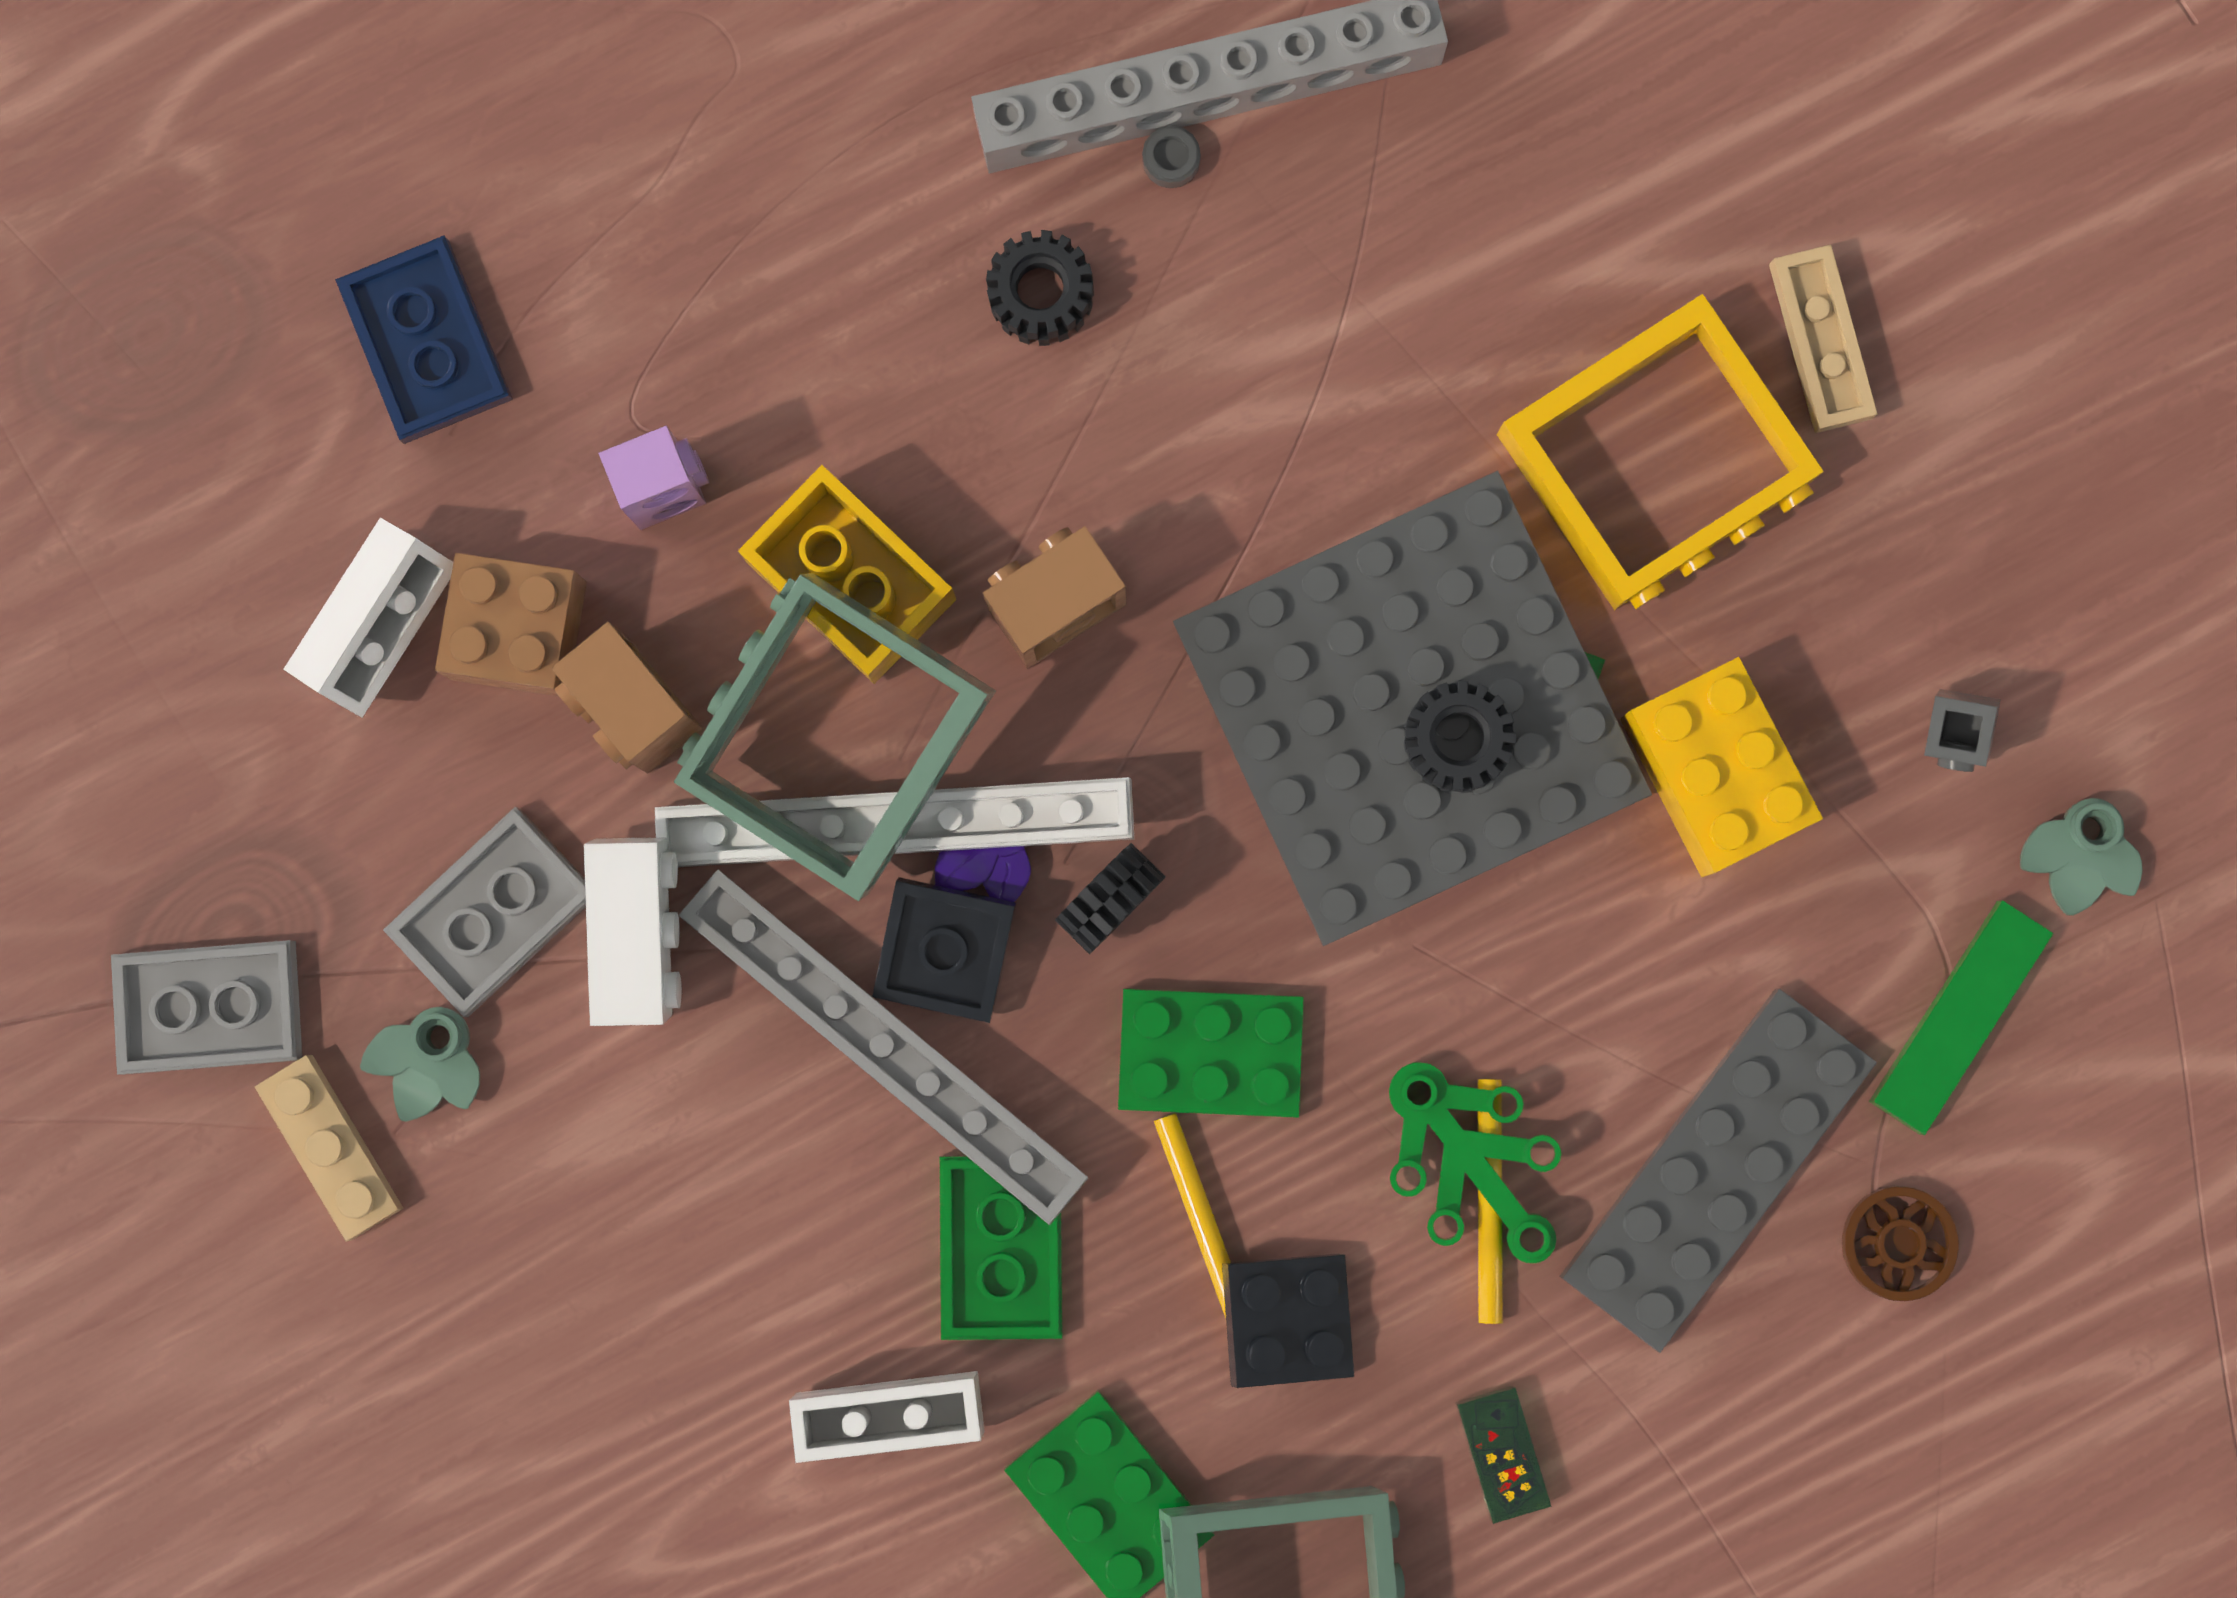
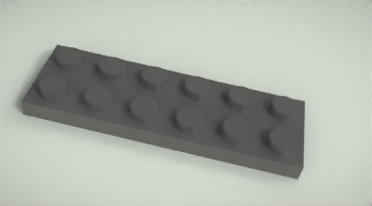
M1775 989L1559 1277L1655 1351L1661 1353L1877 1062L1781 989Z

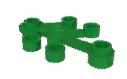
M1411 1063L1397 1071L1390 1083L1389 1098L1394 1110L1404 1118L1399 1161L1393 1167L1390 1174L1392 1188L1398 1194L1405 1197L1415 1196L1424 1189L1427 1175L1424 1167L1421 1165L1427 1124H1429L1444 1144L1436 1211L1430 1216L1427 1225L1431 1239L1442 1246L1453 1245L1461 1239L1464 1233V1222L1460 1216L1464 1175L1466 1173L1508 1227L1507 1243L1512 1254L1525 1263L1533 1264L1546 1260L1556 1246V1233L1553 1226L1545 1217L1535 1213L1528 1214L1485 1157L1527 1163L1536 1171L1547 1172L1554 1169L1560 1162L1561 1148L1559 1144L1548 1135H1536L1531 1139L1463 1130L1448 1111V1109L1489 1112L1490 1116L1496 1121L1509 1123L1515 1121L1523 1111V1099L1520 1093L1509 1086H1500L1494 1090L1449 1085L1444 1074L1438 1068L1428 1063ZM1424 1081L1430 1086L1431 1098L1428 1102L1418 1105L1410 1101L1407 1091L1411 1083ZM1503 1092L1512 1094L1517 1102L1516 1110L1509 1116L1498 1115L1493 1108L1494 1098ZM1540 1141L1550 1143L1554 1149V1157L1546 1165L1537 1164L1531 1158L1533 1145ZM1411 1166L1419 1172L1421 1179L1417 1187L1407 1190L1398 1184L1397 1173L1401 1168ZM1448 1215L1456 1220L1458 1229L1454 1236L1442 1238L1436 1234L1434 1222L1438 1217ZM1530 1227L1539 1229L1544 1236L1542 1246L1533 1251L1523 1248L1520 1244L1521 1233Z

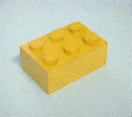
M823 465L738 550L743 559L778 593L782 591L789 578L796 581L800 574L814 573L917 640L957 600L952 587ZM815 602L806 617V620L873 684L901 657L817 602Z
M1739 657L1632 709L1620 718L1701 878L1714 874L1823 819Z

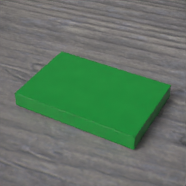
M940 1156L941 1340L1062 1339L1061 1213L1051 1225H1048L967 1156Z

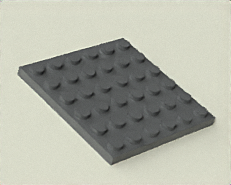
M1499 471L1493 472L1173 621L1323 946L1652 795ZM1458 680L1469 681L1468 684L1476 686L1479 684L1489 688L1488 691L1494 696L1499 695L1505 702L1504 707L1507 712H1511L1513 716L1514 733L1516 732V743L1512 750L1513 755L1501 774L1483 788L1480 787L1467 793L1451 791L1449 793L1441 791L1439 787L1432 784L1428 785L1422 780V776L1412 769L1409 764L1408 754L1404 748L1406 722L1419 699L1427 691L1430 692L1435 689L1437 685L1446 682L1448 684L1457 683ZM1464 714L1450 715L1443 719L1436 729L1435 738L1439 750L1452 760H1468L1474 757L1482 747L1483 733L1481 727L1470 716Z

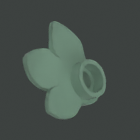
M2097 798L2085 799L2073 804L2065 813L2063 820H2054L2038 825L2030 833L2020 854V868L2022 870L2032 873H2049V886L2052 896L2059 908L2068 916H2074L2090 907L2101 895L2105 887L2122 895L2134 896L2139 888L2143 871L2139 852L2123 837L2124 822L2121 814L2111 803ZM2087 818L2094 819L2100 827L2099 835L2095 840L2088 839L2082 831L2083 822Z
M433 1007L424 1010L416 1016L411 1025H391L385 1027L367 1046L360 1064V1068L364 1072L380 1076H394L392 1083L394 1103L398 1117L401 1121L405 1122L429 1114L440 1104L443 1098L456 1107L468 1109L474 1101L480 1086L479 1066L467 1050L470 1040L468 1025L459 1013L445 1007ZM440 1025L444 1026L450 1034L448 1044L442 1049L435 1047L431 1041L432 1031Z

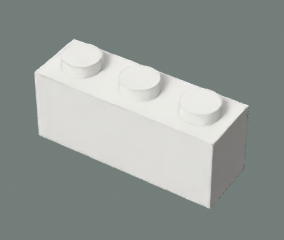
M380 518L284 670L319 694L363 718L451 579L453 562L417 538Z
M667 837L593 839L584 844L590 1026L663 1025L672 1017V1008H680L682 995L680 973L671 972L670 948H678L680 938L679 916L677 912H669L668 888H676L678 863L676 853L667 852Z
M978 1371L798 1392L789 1400L796 1463L981 1441L985 1433Z

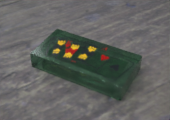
M1509 1386L1456 1402L1457 1411L1491 1522L1495 1524L1552 1507L1516 1388Z

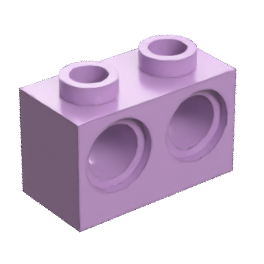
M667 425L599 453L621 510L640 530L706 504L700 487L708 484L709 480L696 450H692L688 439L685 438L678 441Z

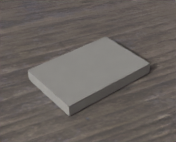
M514 807L383 931L463 1017H469L586 908L585 878L521 809Z
M287 940L111 955L117 1075L297 1061L302 1058L296 941Z

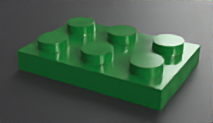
M1123 989L1118 1110L1299 1118L1304 997Z
M1098 1389L1004 1468V1471L1106 1598H1140L1164 1578L1159 1509L1191 1506L1192 1504ZM1214 1532L1197 1533L1198 1549L1215 1536Z

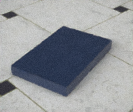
M445 235L335 279L397 436L403 444L513 400L451 244Z

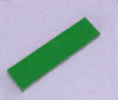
M1997 901L1869 1102L1917 1134L1926 1135L2054 933L2005 901Z

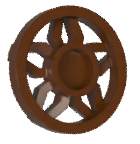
M1892 1186L1871 1192L1853 1207L1844 1224L1842 1253L1850 1273L1866 1290L1888 1300L1913 1301L1932 1294L1947 1281L1953 1272L1958 1258V1233L1951 1215L1937 1199L1915 1188ZM1906 1196L1917 1201L1905 1208L1901 1219H1899L1897 1209L1885 1199ZM1874 1204L1887 1214L1888 1221L1882 1225L1876 1221L1872 1209ZM1927 1206L1921 1225L1918 1226L1911 1222L1912 1216ZM1864 1215L1867 1226L1876 1234L1875 1236L1864 1235L1854 1242L1857 1226ZM1936 1216L1944 1230L1946 1248L1934 1239H1926L1925 1234L1932 1230ZM1868 1244H1874L1876 1254L1871 1258L1856 1257V1251ZM1927 1247L1940 1256L1943 1261H1924L1923 1257ZM1884 1262L1880 1272L1885 1288L1874 1283L1860 1266L1877 1267ZM1916 1265L1921 1270L1937 1271L1929 1281L1917 1288L1910 1289L1915 1276L1913 1266ZM1894 1267L1900 1268L1903 1271L1897 1291H1895L1891 1274Z

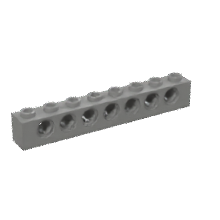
M1371 0L971 96L988 174L1148 136L1165 126L1185 127L1439 66L1442 64L1448 39L1438 0Z

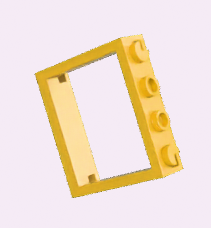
M1703 294L1504 421L1496 434L1614 610L1628 601L1632 603L1635 609L1651 601L1665 591L1660 582L1662 579L1677 569H1680L1684 577L1691 575L1715 558L1710 548L1725 538L1729 537L1734 545L1745 540L1765 526L1759 516L1774 506L1779 505L1783 513L1791 510L1814 494L1809 484L1824 472ZM1696 334L1789 473L1631 576H1628L1535 437Z

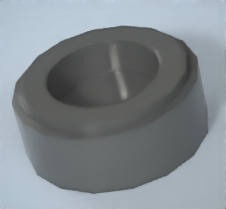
M1173 125L1161 127L1152 132L1145 141L1142 151L1143 168L1149 179L1158 186L1170 189L1182 187L1189 183L1198 172L1201 159L1199 143L1194 135L1185 128Z

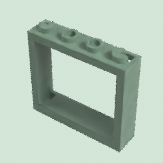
M814 573L800 574L796 581L789 578L782 591L773 598L770 608L777 613L765 633L757 629L746 642L738 658L745 665L735 682L731 684L725 681L715 693L707 708V712L714 716L702 736L696 732L693 733L683 746L684 752L677 761L683 767L674 783L855 900L860 901L870 894L996 690ZM815 602L821 604L959 693L855 862L713 772V769Z
M1373 1486L1159 1509L1166 1598H1202L1197 1533L1363 1515L1370 1598H1404V1575L1400 1564L1394 1563L1392 1538H1398L1400 1531L1399 1514L1394 1501H1389L1387 1492Z

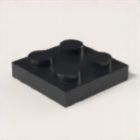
M898 877L895 883L872 997L990 1023L1016 903Z
M1345 1254L1222 1263L1230 1382L1232 1387L1246 1388L1354 1377Z

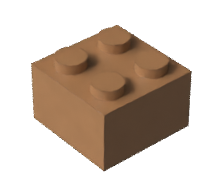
M1086 526L1075 533H1072L1069 527L1054 533L1039 545V549L1042 552L1041 555L1024 566H1021L1018 560L1005 565L989 577L988 582L992 587L982 592L990 614L1027 669L1126 605V586Z
M455 553L435 671L454 681L558 696L554 689L562 681L553 672L551 667L576 648L587 581L574 570Z
M606 622L551 667L553 672L562 681L554 689L558 696L577 717L581 716L588 724L593 720L595 721L600 730L593 735L594 739L616 764L619 762L626 770L631 765H634L648 774L685 744L693 733H698L703 729L629 638L609 622Z

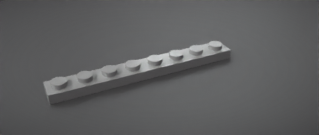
M717 870L679 914L683 920L1048 1225L1052 1224L1089 1179L1083 1172L721 871Z

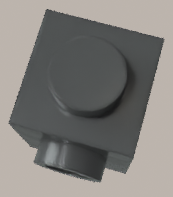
M1940 689L1935 696L1924 756L1938 758V766L1951 770L1973 772L1975 765L1986 767L1990 758L2001 699Z

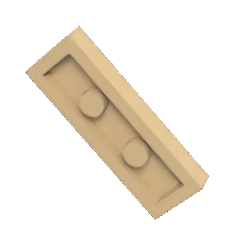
M1827 245L1774 258L1769 267L1814 432L1819 433L1872 420L1878 414L1832 246Z
M313 1055L303 1056L255 1086L256 1091L346 1242L357 1238L404 1209Z

